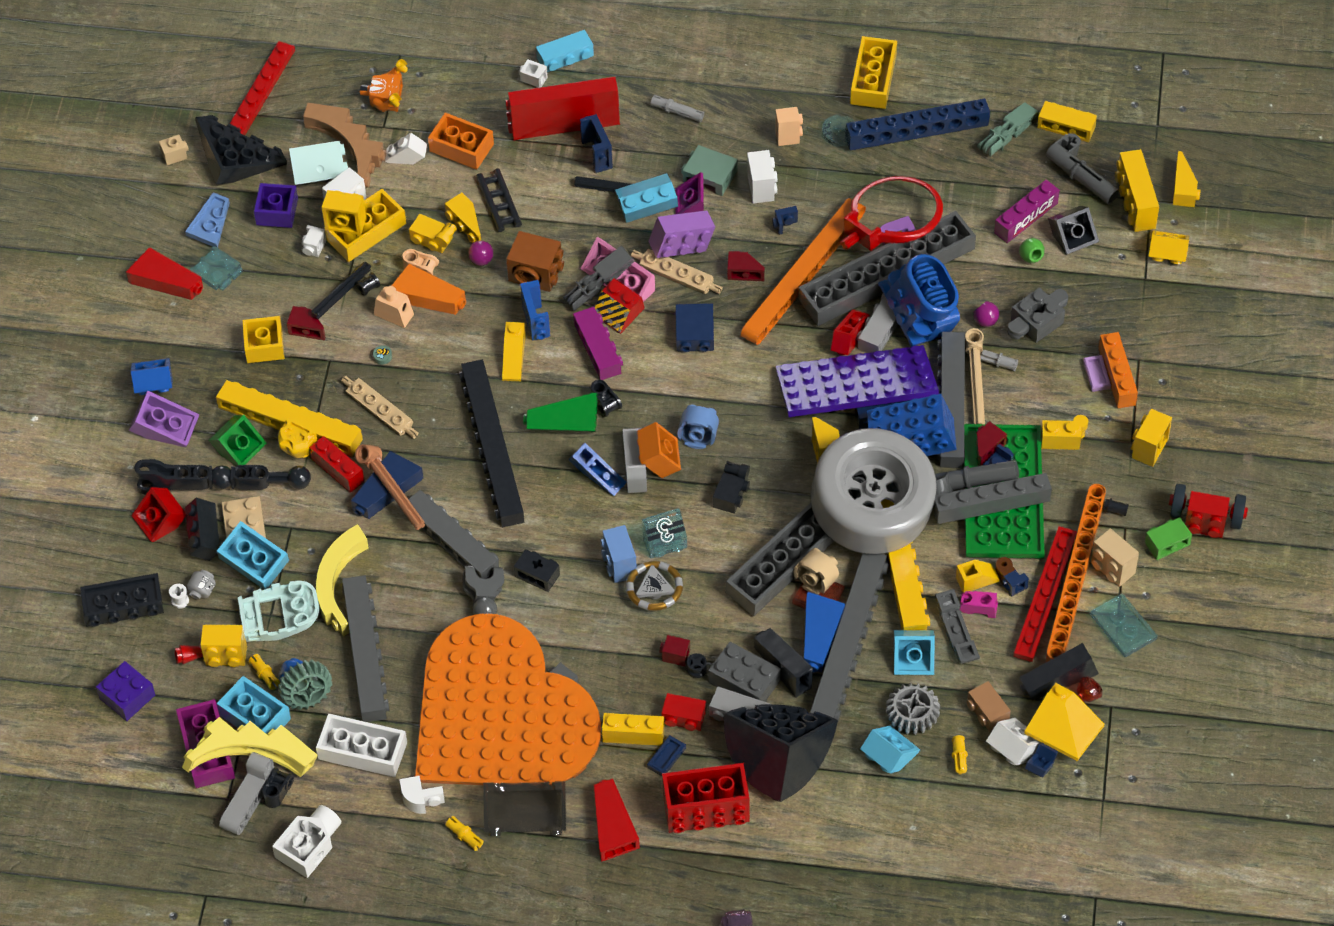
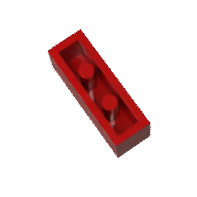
M325 436L310 446L312 460L348 492L351 493L364 482L363 469Z

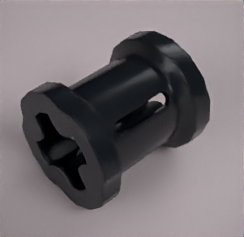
M372 272L364 280L356 282L358 290L364 296L375 287L379 288L381 286L379 279Z

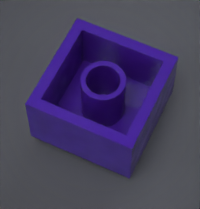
M260 183L254 209L256 225L292 228L298 203L296 186Z
M126 661L96 686L99 699L125 721H128L156 696L153 684Z

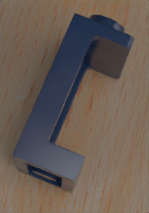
M597 114L580 119L582 144L589 142L594 144L592 145L595 173L612 169V145Z
M713 303L676 304V347L678 352L714 351Z

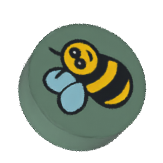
M384 345L376 347L373 351L374 361L382 365L389 363L392 359L391 349Z

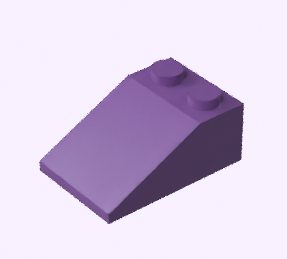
M147 391L140 401L129 431L146 439L187 447L199 414Z

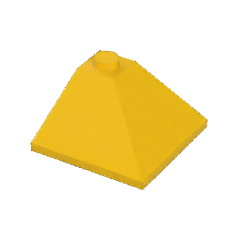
M1055 683L1031 719L1024 734L1078 761L1105 724L1073 691Z

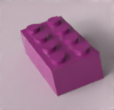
M215 699L176 709L186 752L197 747V744L204 736L205 726L210 721L214 722L220 717ZM230 755L211 759L191 770L196 789L235 779Z

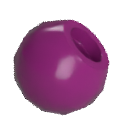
M481 240L472 243L468 251L469 259L477 266L487 265L492 261L494 255L492 246L488 242Z
M985 301L973 312L974 320L982 327H991L999 319V309L994 303Z

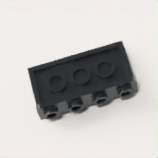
M158 573L80 587L83 618L86 627H96L100 624L117 623L122 620H134L139 617L156 616L164 613Z

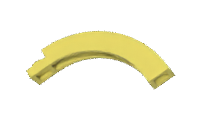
M358 524L347 530L333 542L323 556L317 572L316 592L322 617L326 625L332 623L336 631L339 630L342 636L349 634L350 630L347 620L335 602V585L347 563L361 552L369 549L367 538Z

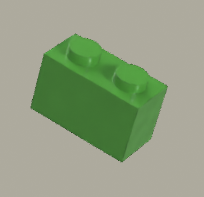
M1179 517L1175 520H1168L1164 525L1148 530L1146 532L1145 544L1156 560H1159L1189 546L1192 533Z

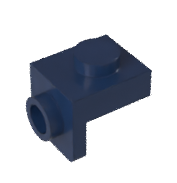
M1040 743L1036 753L1027 762L1025 769L1043 778L1053 767L1058 751L1044 743Z

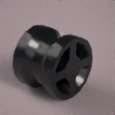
M694 653L688 657L687 672L691 677L701 678L706 674L707 661L704 655Z

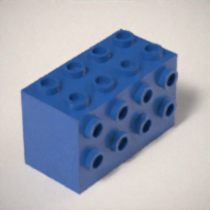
M933 394L924 398L867 410L868 428L885 429L898 433L914 442L926 456L957 450L954 418L942 394Z

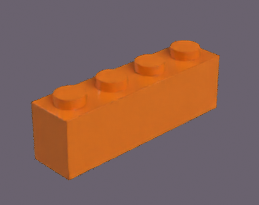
M1119 332L1100 335L1099 351L1103 357L1117 409L1136 406L1138 391Z

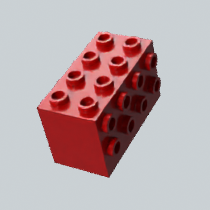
M744 763L662 773L663 800L669 833H682L686 830L699 831L709 827L721 828L725 825H742L750 822V798Z

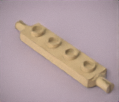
M647 249L644 253L633 250L631 257L640 260L639 264L643 268L698 292L706 294L711 290L720 294V291H722L723 287L713 283L714 278L712 275L669 257L656 258L653 250Z
M347 376L342 378L341 382L348 386L347 394L397 434L402 436L407 433L413 439L418 436L419 432L412 428V419L360 378L352 381Z

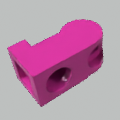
M965 591L961 594L960 611L966 614H987L988 618H996L998 607L997 593Z

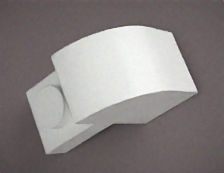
M420 776L400 779L403 802L410 811L426 814L425 806H438L441 803H445L442 786L422 790Z

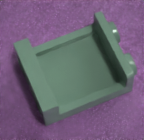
M698 145L695 151L691 152L687 164L685 163L681 169L683 181L686 182L689 178L702 172L703 183L716 187V194L723 196L738 171V159Z

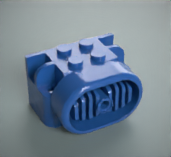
M927 254L916 255L907 264L902 265L899 270L892 271L886 280L878 283L911 347L941 338L942 332H951L960 320V314L956 307L959 300L958 290L944 264L934 256Z

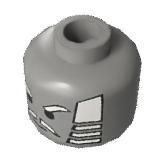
M203 569L195 571L187 583V589L190 591L189 595L197 600L208 598L216 585L214 576Z

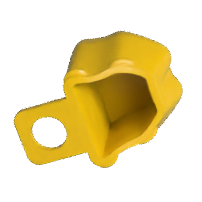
M291 418L286 419L283 427L278 432L280 449L294 458L308 457L311 454L310 446L317 441V435L312 428Z

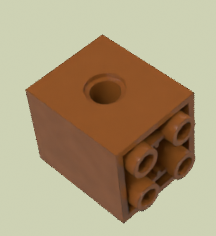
M519 231L506 259L508 281L521 284L539 280L540 290L550 292L553 285L556 286L559 271L562 272L564 267V261H562L564 250L561 249V241Z

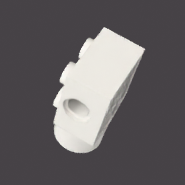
M319 805L310 817L297 816L272 846L275 858L308 878L332 849L330 837L341 825L340 818L335 812L323 805Z

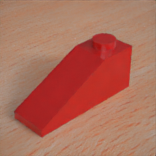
M852 309L834 330L831 351L837 352L839 355H849L858 342L856 340L860 330H864L866 320L870 317V314Z

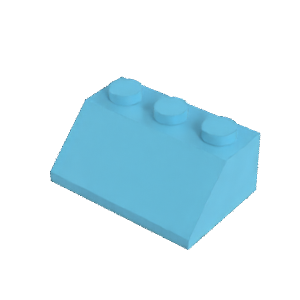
M667 173L615 190L626 223L678 207L677 196Z

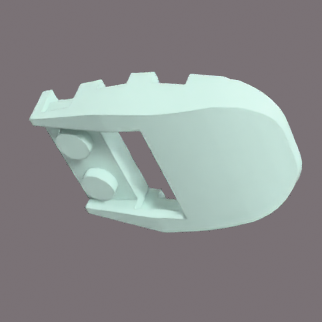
M291 581L287 585L276 583L272 584L271 588L253 591V596L245 599L239 596V609L246 642L280 640L300 633L312 626L319 613V602L315 588L305 581ZM281 599L285 628L275 632L264 631L260 603Z

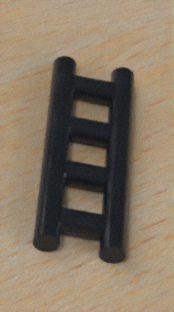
M494 169V175L484 178L482 173L477 174L476 178L498 232L505 230L503 225L513 222L516 227H520L522 222L500 169ZM498 182L500 189L489 191L487 185ZM503 195L505 202L495 205L493 198ZM509 209L511 216L500 218L498 212Z

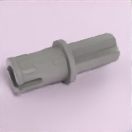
M983 350L980 356L982 361L994 364L997 368L1001 366L1015 371L1018 365V359L1003 356V353L997 354Z

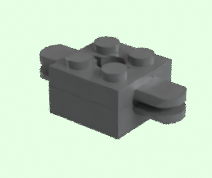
M1040 287L1012 306L1011 322L1008 324L1007 331L1008 335L1012 339L1018 340L1027 334L1035 343L1064 324L1065 310L1063 307L1068 303V293L1063 289H1057L1048 295Z

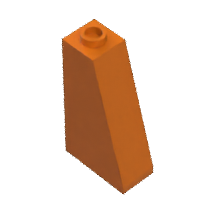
M408 264L391 285L396 288V291L408 296L411 306L456 315L466 305L464 290L411 264Z

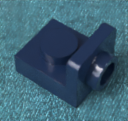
M793 206L775 210V218H772L774 229L778 230L779 235L783 234V225H791L798 222L797 207Z
M998 444L996 452L983 465L1011 461L1014 454L1009 448Z

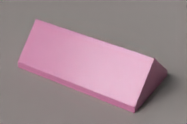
M597 237L581 270L589 275L594 274L593 267L616 249ZM636 262L616 279L640 295L643 302L655 291V275Z

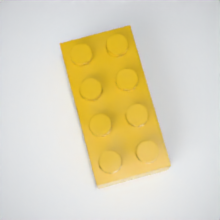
M862 36L851 87L850 104L886 109L897 55L896 40Z
M1142 150L1120 152L1119 160L1116 161L1117 172H1115V180L1120 184L1119 192L1120 196L1124 197V209L1129 213V225L1133 226L1134 232L1156 229L1159 204Z
M380 189L364 200L366 221L361 235L325 230L326 241L348 262L406 224L405 210L383 189Z

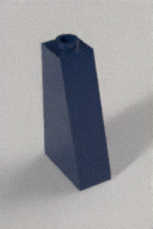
M392 451L381 462L403 493L423 479L422 467ZM373 472L351 502L356 515L370 519L392 503L394 498L376 473Z

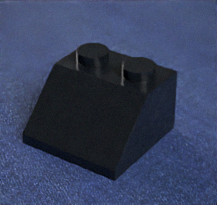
M1078 206L1048 218L1052 234L1066 255L1099 242L1089 207Z

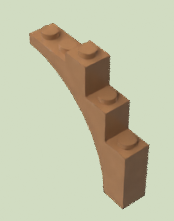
M307 103L303 116L305 128L330 135L344 144L356 162L357 174L364 179L365 190L369 188L371 182L370 175L374 173L375 167H380L382 161H385L386 158L383 142L370 141L366 125L353 124L350 109Z

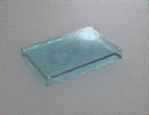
M1123 593L1090 611V616L1125 658L1157 640L1158 635Z

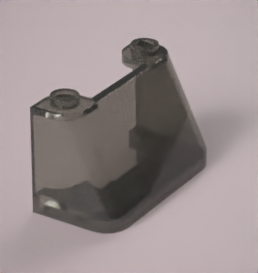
M566 781L552 782V785H550V782L483 783L484 832H489V836H501V832L550 831V835H562V831H566Z

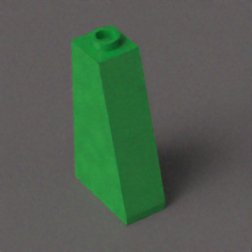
M590 393L528 409L527 414H524L523 425H527L526 429L596 432L598 394Z

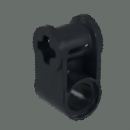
M604 380L592 382L591 393L598 394L597 407L603 416L607 417L610 412L622 408L619 397Z
M276 767L272 769L262 789L264 803L267 807L276 808L281 805L294 782L293 773H284Z

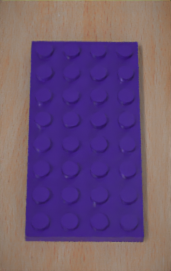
M924 345L776 366V374L788 417L908 401L939 394Z

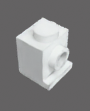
M528 59L519 69L520 81L536 86V88L542 87L548 78L547 66Z
M307 225V235H304L302 239L304 247L302 251L308 256L319 257L326 243L325 229Z

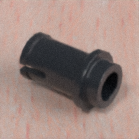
M1110 498L1106 499L1103 510H1106L1107 513L1110 511L1126 516L1129 504L1113 501Z

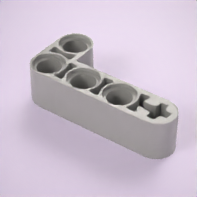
M642 427L622 429L628 493L647 492L645 464L642 465L639 461L640 453L637 444V430L642 429Z
M256 752L251 753L246 764L247 775L222 815L219 824L220 828L236 835L242 833L263 798L262 789L274 768L272 759Z

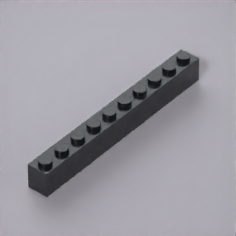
M481 359L462 363V371L459 372V378L461 383H465L463 393L464 397L469 399L466 402L468 412L473 414V417H470L472 428L477 429V432H474L476 443L481 445L478 448L480 458L485 460V463H482L484 474L489 476V478H486L488 489L493 491V494H490L492 505L497 506V509L494 510L496 520L501 522L502 528L525 523L521 500L484 361Z

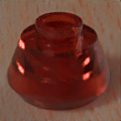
M1088 676L1082 677L1077 687V696L1083 702H1092L1102 697L1103 690L1093 678Z

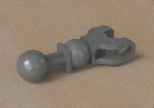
M465 566L462 576L463 591L473 600L474 615L497 614V605L494 600L500 594L504 584L503 568L494 567L491 578L482 579L476 575L473 566Z

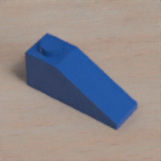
M586 443L581 445L568 459L579 471L612 496H615L627 483Z

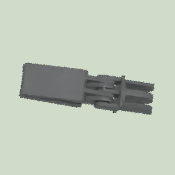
M620 246L593 267L594 274L585 276L579 282L576 281L577 285L564 295L563 298L576 311L588 299L593 300L592 297L601 290V286L604 283L608 285L613 278L617 279L635 262L633 257L629 255L623 246Z

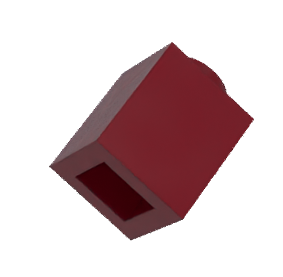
M667 635L665 642H661L659 653H662V661L685 667L691 650L690 640Z

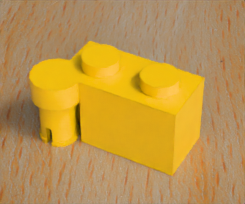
M419 214L409 228L410 240L432 251L443 253L452 240L457 228L454 224L447 223L445 225Z
M1077 415L1073 421L1042 420L1041 449L1080 450L1081 439L1085 437V430L1088 428V418L1084 415Z

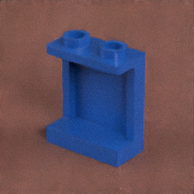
M539 280L521 283L522 307L532 341L550 337L548 312L537 314L535 310L542 308Z

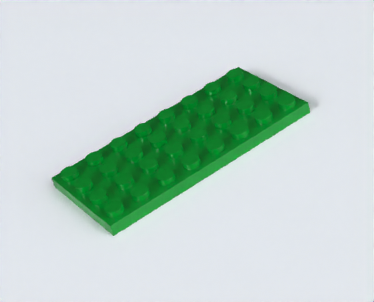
M964 424V467L978 466L976 432L980 426H985L986 424ZM994 424L1007 434L1004 447L1009 448L1014 454L1013 460L1017 461L1019 478L1042 474L1041 425ZM1043 503L966 518V557L1044 558Z

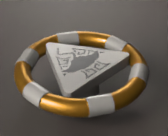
M649 561L638 565L636 569L630 572L626 581V592L630 600L638 607L651 611L663 610L675 604L683 590V581L680 573L673 566L662 561ZM656 568L667 571L674 577L675 592ZM649 569L635 594L633 582L636 576ZM663 595H672L661 603H649L639 599L649 597L654 600L659 599Z

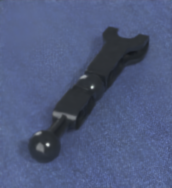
M142 459L137 461L134 466L135 474L139 478L137 488L143 495H146L151 487L168 488V490H205L208 488L213 489V486L217 489H227L231 486L232 489L237 488L239 490H263L269 486V483H289L293 489L299 490L306 488L311 480V474L304 466H294L289 472H268L267 467L263 465H237L236 467L231 466V469L221 465L212 469V466L207 467L206 465H169L156 459ZM147 467L149 471H141L140 468ZM144 484H151L149 487H143Z

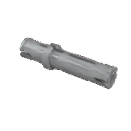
M654 95L651 100V106L661 108L667 113L672 112L700 123L704 118V111L674 102L673 99Z

